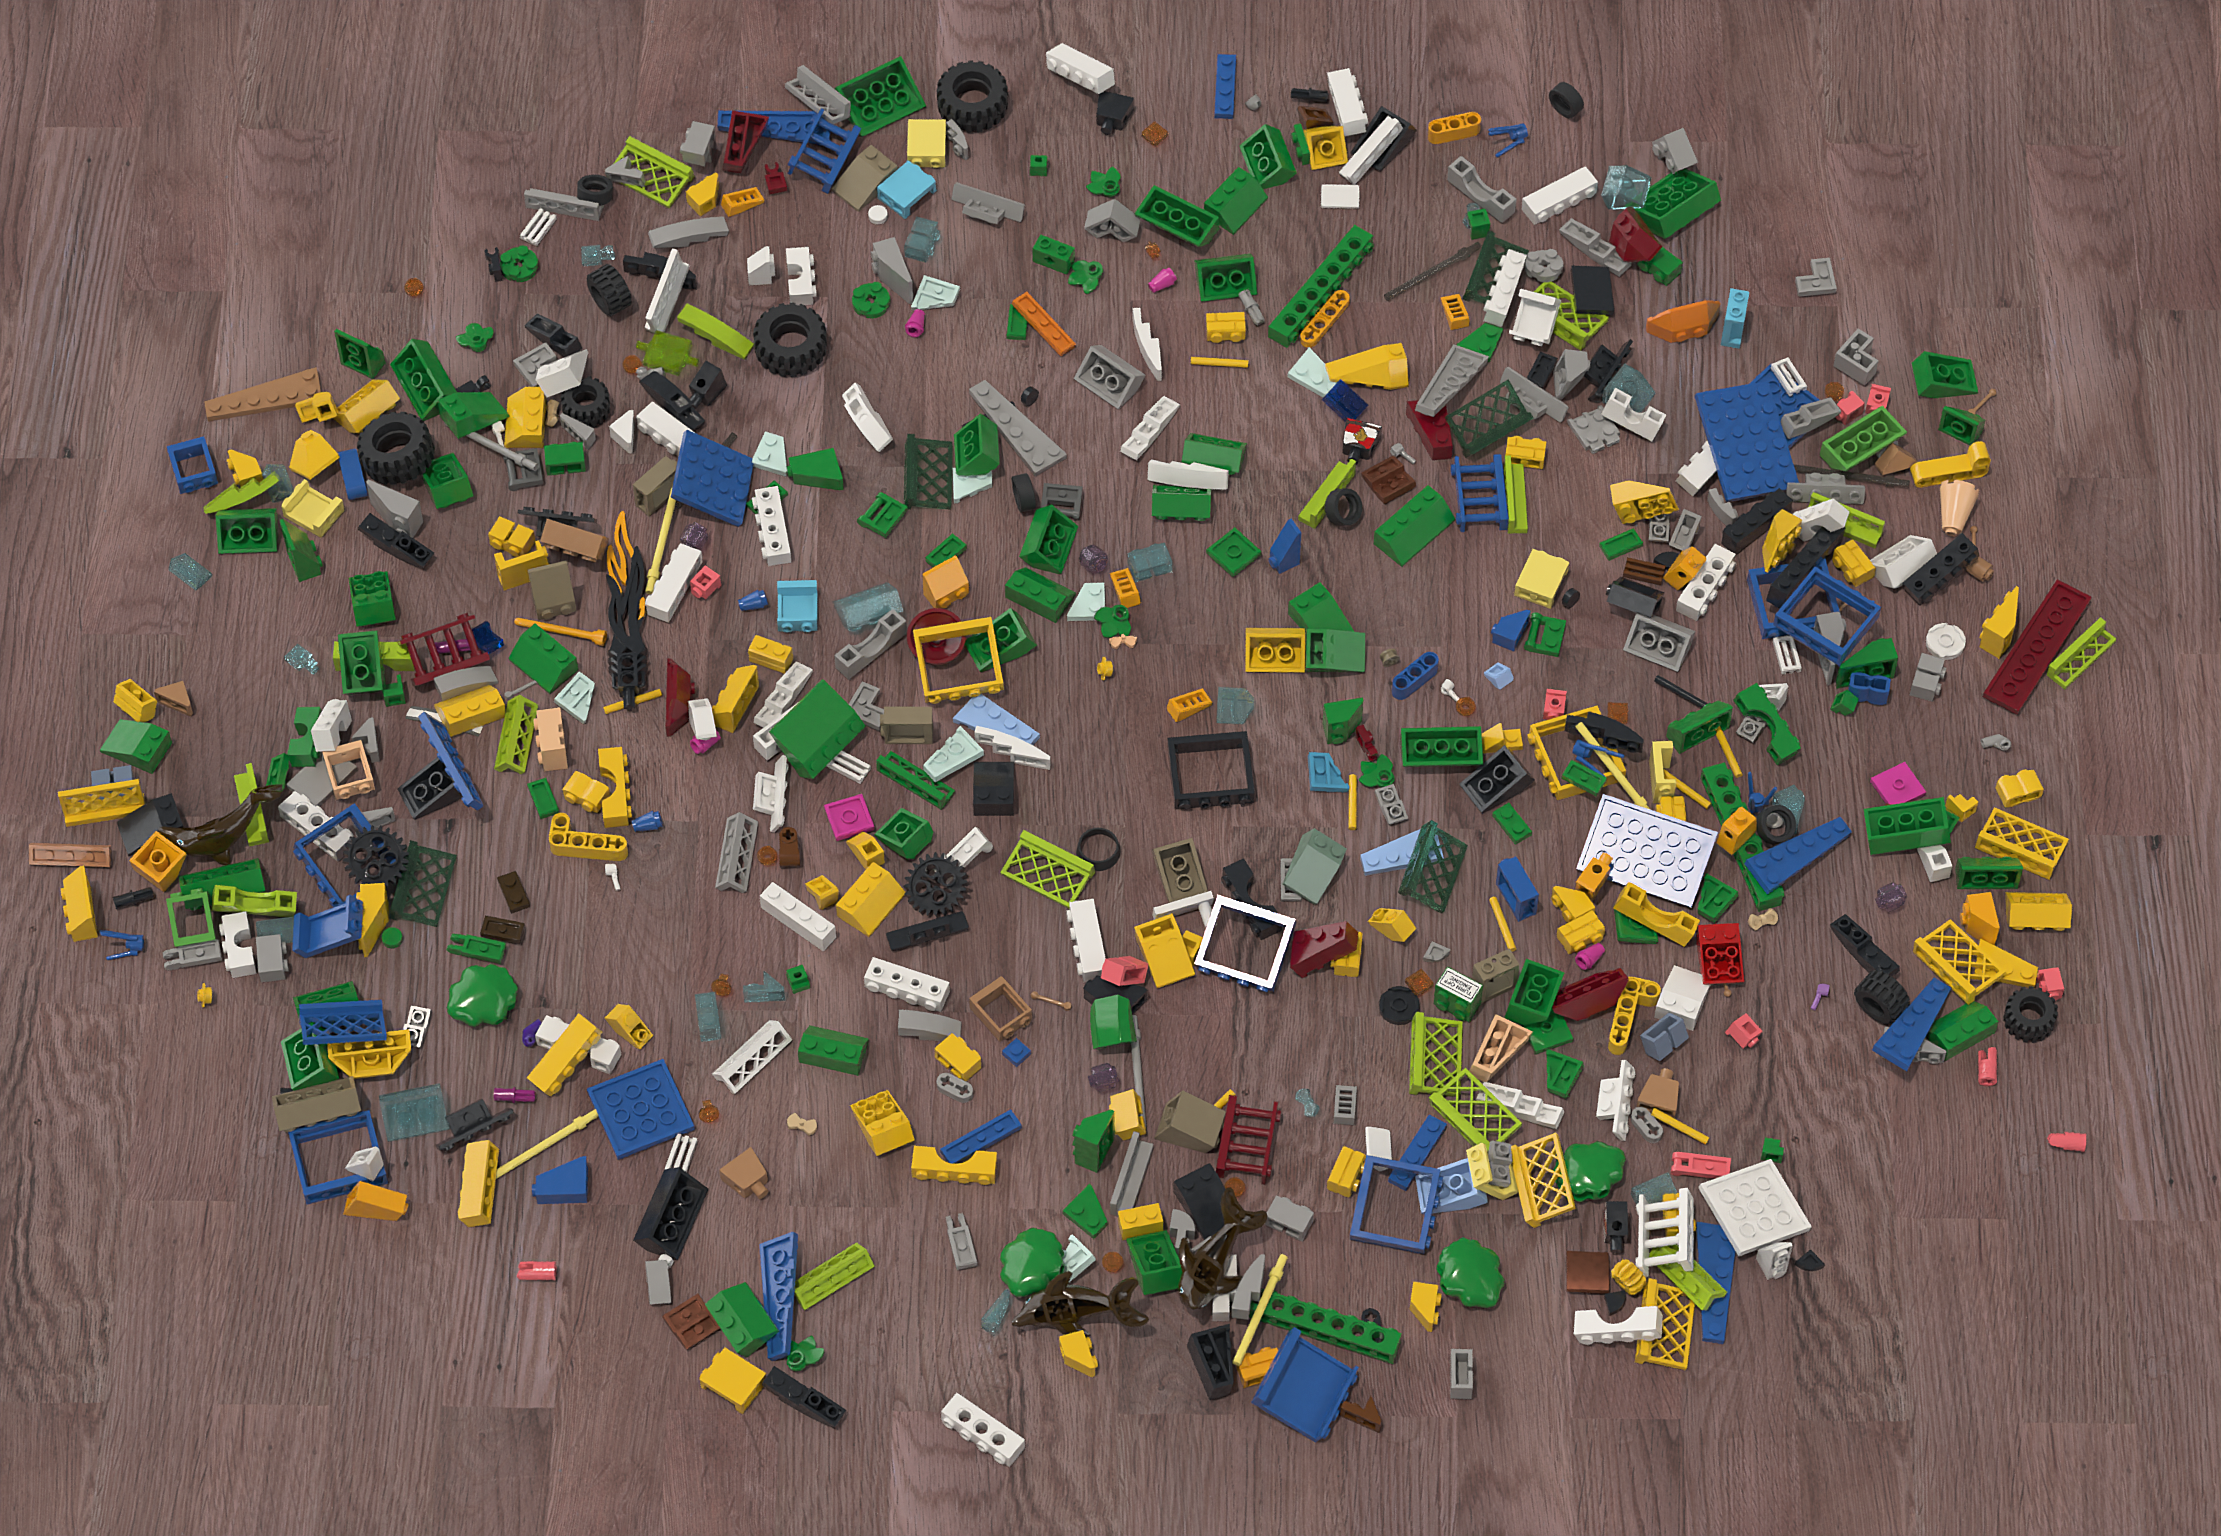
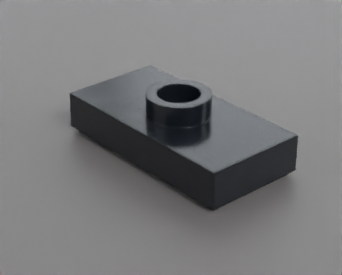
M1540 351L1526 379L1544 389L1557 364L1558 358Z

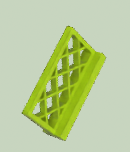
M631 136L626 140L625 148L614 162L616 163L623 159L628 152L635 155L636 160H632L631 165L637 164L639 170V163L649 162L651 168L640 171L643 174L652 172L654 179L645 181L644 187L620 184L670 209L688 181L691 183L695 177L691 167ZM664 170L667 176L656 178L655 171ZM680 178L682 181L679 185L672 186L670 179ZM668 180L669 187L659 190L657 183ZM655 183L656 191L647 192L645 190V186ZM671 191L672 196L668 202L661 199L660 194Z
M1543 282L1534 291L1535 293L1557 299L1566 298L1569 300L1570 303H1560L1559 313L1557 314L1552 333L1580 351L1586 346V342L1608 322L1609 317L1605 315L1576 314L1574 296L1553 282ZM1548 287L1552 289L1554 293H1545L1544 289ZM1562 308H1571L1572 313H1563ZM1564 318H1573L1574 323H1571ZM1577 318H1586L1587 322L1578 323ZM1590 318H1598L1601 321L1591 322ZM1580 328H1589V332L1586 333Z
M1023 830L1018 844L1000 873L1069 909V902L1077 900L1089 878L1093 877L1095 869L1093 864ZM1022 846L1030 850L1031 856L1019 858L1018 853ZM1045 857L1049 864L1037 867L1035 859ZM1033 860L1035 868L1023 872L1021 863ZM1019 864L1020 873L1011 874L1007 872L1010 866ZM1059 865L1065 867L1066 873L1054 876L1053 867ZM1050 868L1052 877L1041 880L1039 871ZM1036 872L1039 881L1034 883L1027 882L1025 875ZM1079 874L1084 877L1081 883L1072 885L1070 876ZM1068 877L1070 886L1058 889L1056 880ZM1054 881L1056 890L1047 892L1043 889L1042 884ZM1071 890L1073 896L1069 902L1061 899L1060 893Z
M1415 1013L1411 1024L1409 1094L1417 1095L1418 1092L1437 1093L1445 1086L1443 1083L1449 1079L1452 1080L1455 1074L1457 1075L1461 1072L1463 1021L1425 1017L1424 1013ZM1426 1023L1434 1024L1438 1030L1431 1034L1426 1028ZM1448 1026L1457 1027V1034L1453 1037L1445 1030ZM1440 1032L1448 1039L1443 1044L1435 1038ZM1430 1040L1438 1047L1433 1052H1430L1426 1047V1043ZM1449 1043H1452L1456 1048V1052L1452 1055L1444 1048ZM1440 1050L1447 1057L1442 1063L1434 1056ZM1429 1058L1437 1065L1432 1070L1425 1065V1061ZM1449 1061L1456 1067V1070L1452 1073L1444 1067ZM1438 1069H1441L1447 1076L1442 1081L1433 1074ZM1430 1076L1436 1085L1434 1087L1424 1086V1080ZM1447 1091L1444 1095L1456 1097V1091Z
M1466 1068L1440 1091L1434 1092L1429 1096L1430 1105L1473 1147L1484 1143L1487 1154L1489 1153L1490 1142L1486 1139L1487 1133H1499L1497 1141L1504 1142L1522 1126V1122ZM1466 1075L1471 1080V1087H1459V1081ZM1447 1091H1456V1101L1446 1100L1443 1095ZM1459 1091H1471L1470 1101H1458ZM1473 1091H1482L1485 1094V1101H1473ZM1458 1105H1470V1114H1460L1458 1112ZM1473 1105H1485V1115L1473 1114ZM1488 1105H1497L1499 1107V1115H1487ZM1472 1119H1484V1128H1475L1472 1125ZM1487 1119H1499V1129L1487 1128ZM1502 1119H1511L1515 1123L1510 1129H1501Z

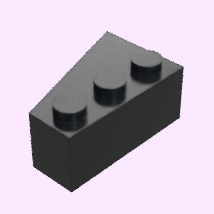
M1230 1324L1193 1333L1190 1335L1187 1343V1348L1209 1400L1228 1396L1233 1386Z

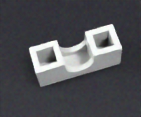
M809 247L786 249L788 275L801 276L797 279L788 280L790 303L813 305V297H816V285H812L811 282L815 281V272L810 270V266H814L813 254H809Z
M1615 388L1601 415L1653 441L1666 414L1651 406L1644 413L1633 411L1629 404L1632 396Z
M1830 499L1793 513V515L1802 519L1800 525L1802 531L1798 537L1805 542L1810 540L1819 531L1821 526L1830 532L1843 528L1849 511L1835 499Z
M330 700L321 712L311 730L316 752L335 751L341 741L339 731H347L352 722L347 700Z
M240 912L222 916L223 924H219L221 936H225V941L222 942L223 952L228 954V959H224L226 971H231L232 978L257 974L252 947L241 948L237 946L241 941L251 939L247 913Z

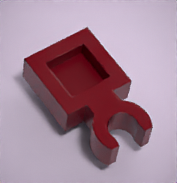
M775 162L774 169L768 168V164H765V173L767 174L765 175V182L768 193L774 194L787 191L784 174L779 172V164Z
M1364 725L1356 727L1355 738L1363 752H1366L1370 762L1376 760L1378 752L1372 744L1373 736L1371 732L1367 731Z

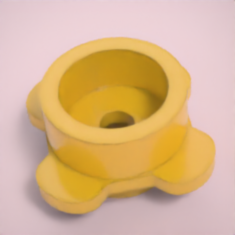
M1102 657L1101 663L1097 665V673L1101 675V680H1105V677L1112 675L1113 665L1111 661H1106V657Z
M205 983L202 984V989H198L197 999L198 1002H201L202 1007H205V1004H211L212 989L211 987H206Z

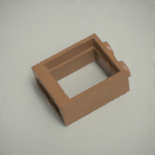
M1002 976L969 998L970 1009L999 1042L1005 1038H1010L1016 1030L1026 1027L1032 1020L1031 1008ZM1003 994L1018 1010L1020 1015L1002 1028H999L982 1008Z

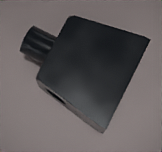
M1107 91L1099 94L1096 124L1102 126L1101 132L1103 134L1110 135L1112 129L1120 131L1124 128L1134 111V97Z
M707 360L689 385L692 393L690 400L694 403V409H697L700 403L710 406L727 386L722 370Z

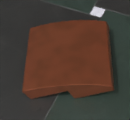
M1394 455L1361 472L1367 485L1384 504L1416 487V481L1405 472L1404 465Z
M1566 1251L1567 1292L1609 1293V1252Z
M698 1293L662 1316L670 1330L686 1350L720 1329Z

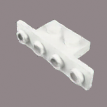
M782 755L775 763L774 776L758 772L755 776L753 810L771 815L770 832L773 833L783 826L785 820L783 815V809L786 804L784 792L787 787L785 776L788 771L787 757L785 755Z
M1627 1060L1621 1061L1619 1078L1601 1080L1596 1115L1599 1120L1614 1118L1613 1133L1620 1141L1626 1140V1133L1628 1132V1116L1631 1113L1630 1100L1633 1095L1632 1084L1635 1077V1069Z

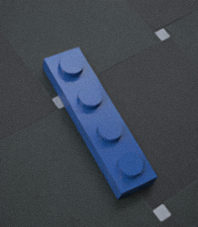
M1217 55L1215 118L1233 119L1236 55Z
M1010 1109L942 1147L940 1153L946 1162L960 1164L972 1157L976 1151H983L1022 1129V1125Z
M1428 1115L1399 1161L1422 1166L1447 1128V1123ZM1394 1169L1388 1178V1182L1407 1191L1417 1174Z

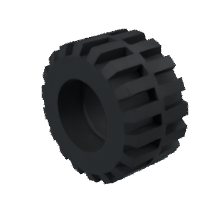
M605 264L587 275L586 281L589 292L597 306L606 315L611 317L632 304L631 294L625 280L612 265Z
M582 376L579 386L565 390L561 395L563 413L589 427L592 426L594 428L596 424L601 425L603 419L606 420L608 414H610L611 406L608 389L603 382L599 383L597 378L592 379L591 376L583 378ZM582 400H592V401H594L593 403H591V404H589V405H579V404H577V403H579V402L582 401Z
M1871 971L1854 990L1855 999L1863 1011L1871 1018L1886 1025L1893 1024L1910 1005V998L1903 986L1896 979L1882 971Z
M2029 986V989L2022 987L2020 992L2018 990L2014 991L2013 995H2010L2003 1016L2004 1026L2006 1029H2009L2008 1033L2016 1035L2015 1039L2017 1040L2020 1038L2024 1039L2023 1042L2028 1043V1040H2031L2032 1043H2036L2037 1039L2040 1041L2044 1040L2045 1036L2048 1037L2051 1031H2053L2057 1019L2058 1006L2054 1004L2055 999L2049 997V992L2046 991L2044 993L2042 988L2038 987L2037 990L2034 989V986ZM2033 1010L2041 1018L2036 1020L2028 1019L2020 1011Z

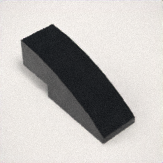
M538 313L524 325L543 344L546 342L553 351L563 357L575 354L582 349L578 337L566 332L562 325Z

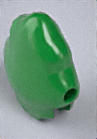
M493 964L486 967L470 966L462 971L460 981L450 986L448 991L449 1000L446 1007L447 1012L453 1019L462 1021L471 1027L479 1026L481 1023L498 1025L505 1020L507 1011L515 1007L518 987L513 977L504 967H498Z
M1596 1141L1591 1144L1575 1143L1565 1150L1563 1157L1574 1201L1583 1202L1587 1199H1602L1609 1194L1612 1185L1622 1180L1626 1157L1620 1148ZM1556 1160L1555 1167L1553 1169L1554 1172L1556 1171L1559 1165L1558 1160ZM1557 1177L1555 1183L1559 1190L1564 1182L1562 1178Z
M1030 1228L1019 1233L1016 1239L1008 1243L1002 1250L1000 1261L1004 1267L1001 1270L1000 1277L1014 1296L1018 1298L1026 1297L1046 1289L1051 1280L1064 1272L1065 1264L1062 1259L1064 1251L1061 1249L1062 1245L1057 1240L1055 1233L1044 1229Z
M1462 1237L1442 1250L1436 1270L1441 1276L1440 1287L1446 1295L1459 1298L1466 1307L1490 1308L1498 1303L1500 1291L1504 1286V1277L1498 1271L1500 1259L1492 1249L1482 1247L1478 1240Z

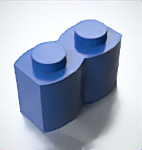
M1860 672L1851 673L1848 690L1859 698L1858 702L1868 701L1872 704L1884 705L1887 703L1891 679L1880 675L1869 676Z

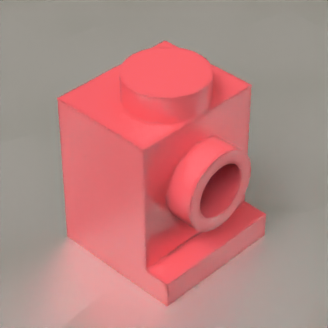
M1872 384L1865 413L1869 414L1882 405L1886 409L1891 388Z
M1850 391L1848 398H1843L1837 403L1841 413L1835 418L1844 425H1847L1863 414L1865 403L1853 391Z
M704 566L690 580L692 594L696 598L703 597L707 599L717 588L721 587L720 575Z
M1547 689L1543 719L1549 720L1564 715L1567 691Z
M2059 967L2038 970L2036 983H2039V988H2042V992H2049V997H2053L2055 1001L2062 998L2064 986Z
M1746 1013L1735 1020L1725 1033L1727 1036L1730 1034L1742 1048L1746 1046L1752 1048L1758 1043V1036L1763 1031Z

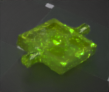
M656 330L648 344L641 341L636 343V349L646 351L642 361L643 366L653 369L663 367L666 373L679 376L681 369L686 363L698 366L699 358L689 356L692 340Z

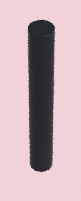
M1657 675L1654 682L1701 709L1708 704L1660 675Z

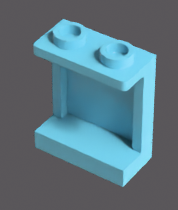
M908 160L877 187L878 199L906 219L910 215L911 206L929 191L932 194L936 192V181L931 175L923 172L918 165Z
M1730 289L1721 346L1740 349L1749 291Z
M817 580L777 581L778 631L786 633L792 631H817Z

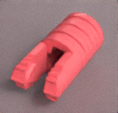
M1995 1047L1988 1049V1059L1984 1050L1978 1051V1083L1980 1085L1993 1086L1997 1083V1050Z
M2051 1133L2047 1137L2048 1143L2053 1147L2085 1152V1133Z
M556 1261L520 1262L518 1266L520 1269L517 1273L519 1280H556Z

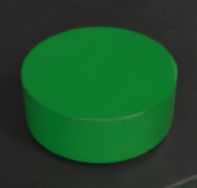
M390 927L384 930L382 933L384 946L393 949L401 945L403 937L399 929Z

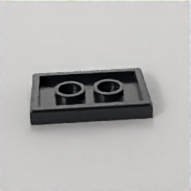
M1572 265L1571 279L1575 313L1613 315L1614 304L1609 267Z

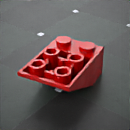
M1739 923L1698 925L1695 933L1703 985L1744 983Z

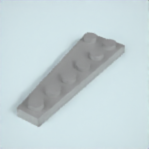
M1453 344L1416 404L1415 411L1421 412L1424 415L1435 416L1488 363L1489 356Z
M986 380L969 389L970 395L988 418L997 424L999 432L1035 477L1066 459L1067 454Z

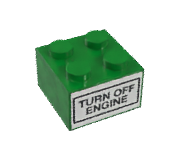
M1447 966L1435 985L1434 1005L1442 1011L1453 1014L1458 1020H1465L1469 1023L1481 1005L1483 985Z

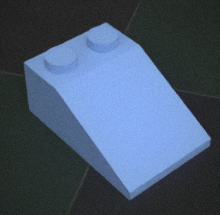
M1468 1158L1437 1168L1440 1169V1176H1443L1442 1188H1437L1436 1196H1440L1438 1208H1433L1432 1213L1471 1209L1488 1203L1487 1194L1473 1186ZM1419 1174L1415 1178L1421 1213L1425 1214L1432 1177Z

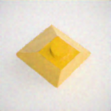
M1343 126L1316 127L1303 130L1310 151L1311 170L1346 164L1348 162Z
M310 430L303 433L296 440L289 468L291 471L311 480L340 458V456L320 434Z

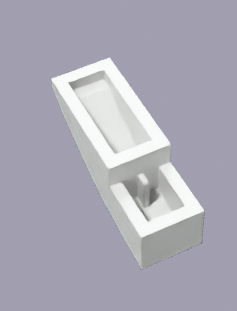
M1231 1255L1225 1276H1237L1236 1255ZM1237 1289L1226 1294L1214 1296L1212 1321H1229V1302H1233Z

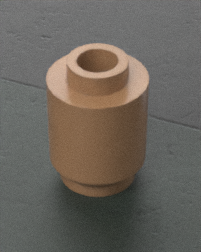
M1980 556L1973 565L1966 567L1968 573L1982 582L1988 581L1994 573V570H1992L1993 565Z

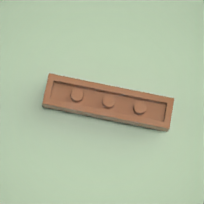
M30 843L29 864L110 867L111 845Z

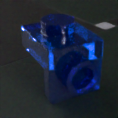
M488 621L472 629L477 646L484 652L491 654L504 646L503 639L491 631Z

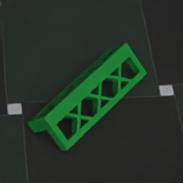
M892 751L886 757L880 755L876 760L878 772L940 810L945 807L955 794L953 788L940 780L934 782L925 771ZM894 759L899 763V766L890 760ZM907 770L915 772V775L911 774ZM923 780H928L929 782H931V785L924 782ZM939 790H944V791H946L948 794L946 795V794L942 793V792L939 791Z

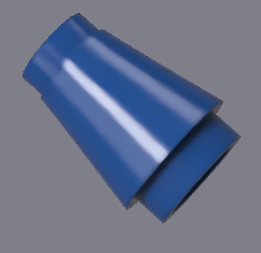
M756 590L738 600L741 611L760 609L768 605L764 590Z
M652 810L632 820L635 832L658 830L659 827L663 826L659 811L654 812Z

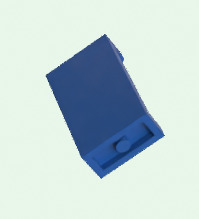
M348 895L346 896V903L308 917L302 913L295 914L292 951L308 958L360 939L362 935L363 901Z

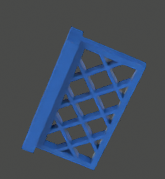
M382 1000L299 1004V1024L301 1026L303 1045L387 1040ZM310 1022H315V1024L312 1025V1026L309 1025L308 1023H310ZM365 1024L368 1027L366 1029H363L359 1026ZM341 1025H344V1026H346V1027H348V1028L345 1029V1030H342V1029H340V1028H338V1027H340ZM323 1026L327 1029L325 1031H321L318 1028ZM375 1029L381 1033H371V1031ZM354 1030L359 1034L352 1035L350 1033ZM332 1032H335V1033H337L338 1035H337V1036H331V1035H329V1034L332 1033ZM311 1033L318 1035L316 1037H307Z

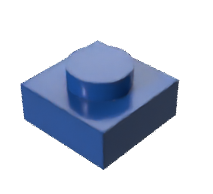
M1016 1038L1002 1050V1055L1014 1066L1018 1067L1031 1055V1050Z

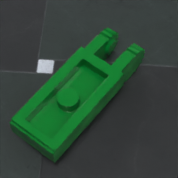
M454 933L450 937L452 942L463 944V946L449 944L447 951L455 955L462 954V956L501 964L507 946L505 942Z

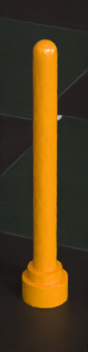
M516 618L514 620V623L518 626L530 628L536 623L544 631L589 639L599 646H604L607 639V631L598 629L597 631L589 632L523 618Z

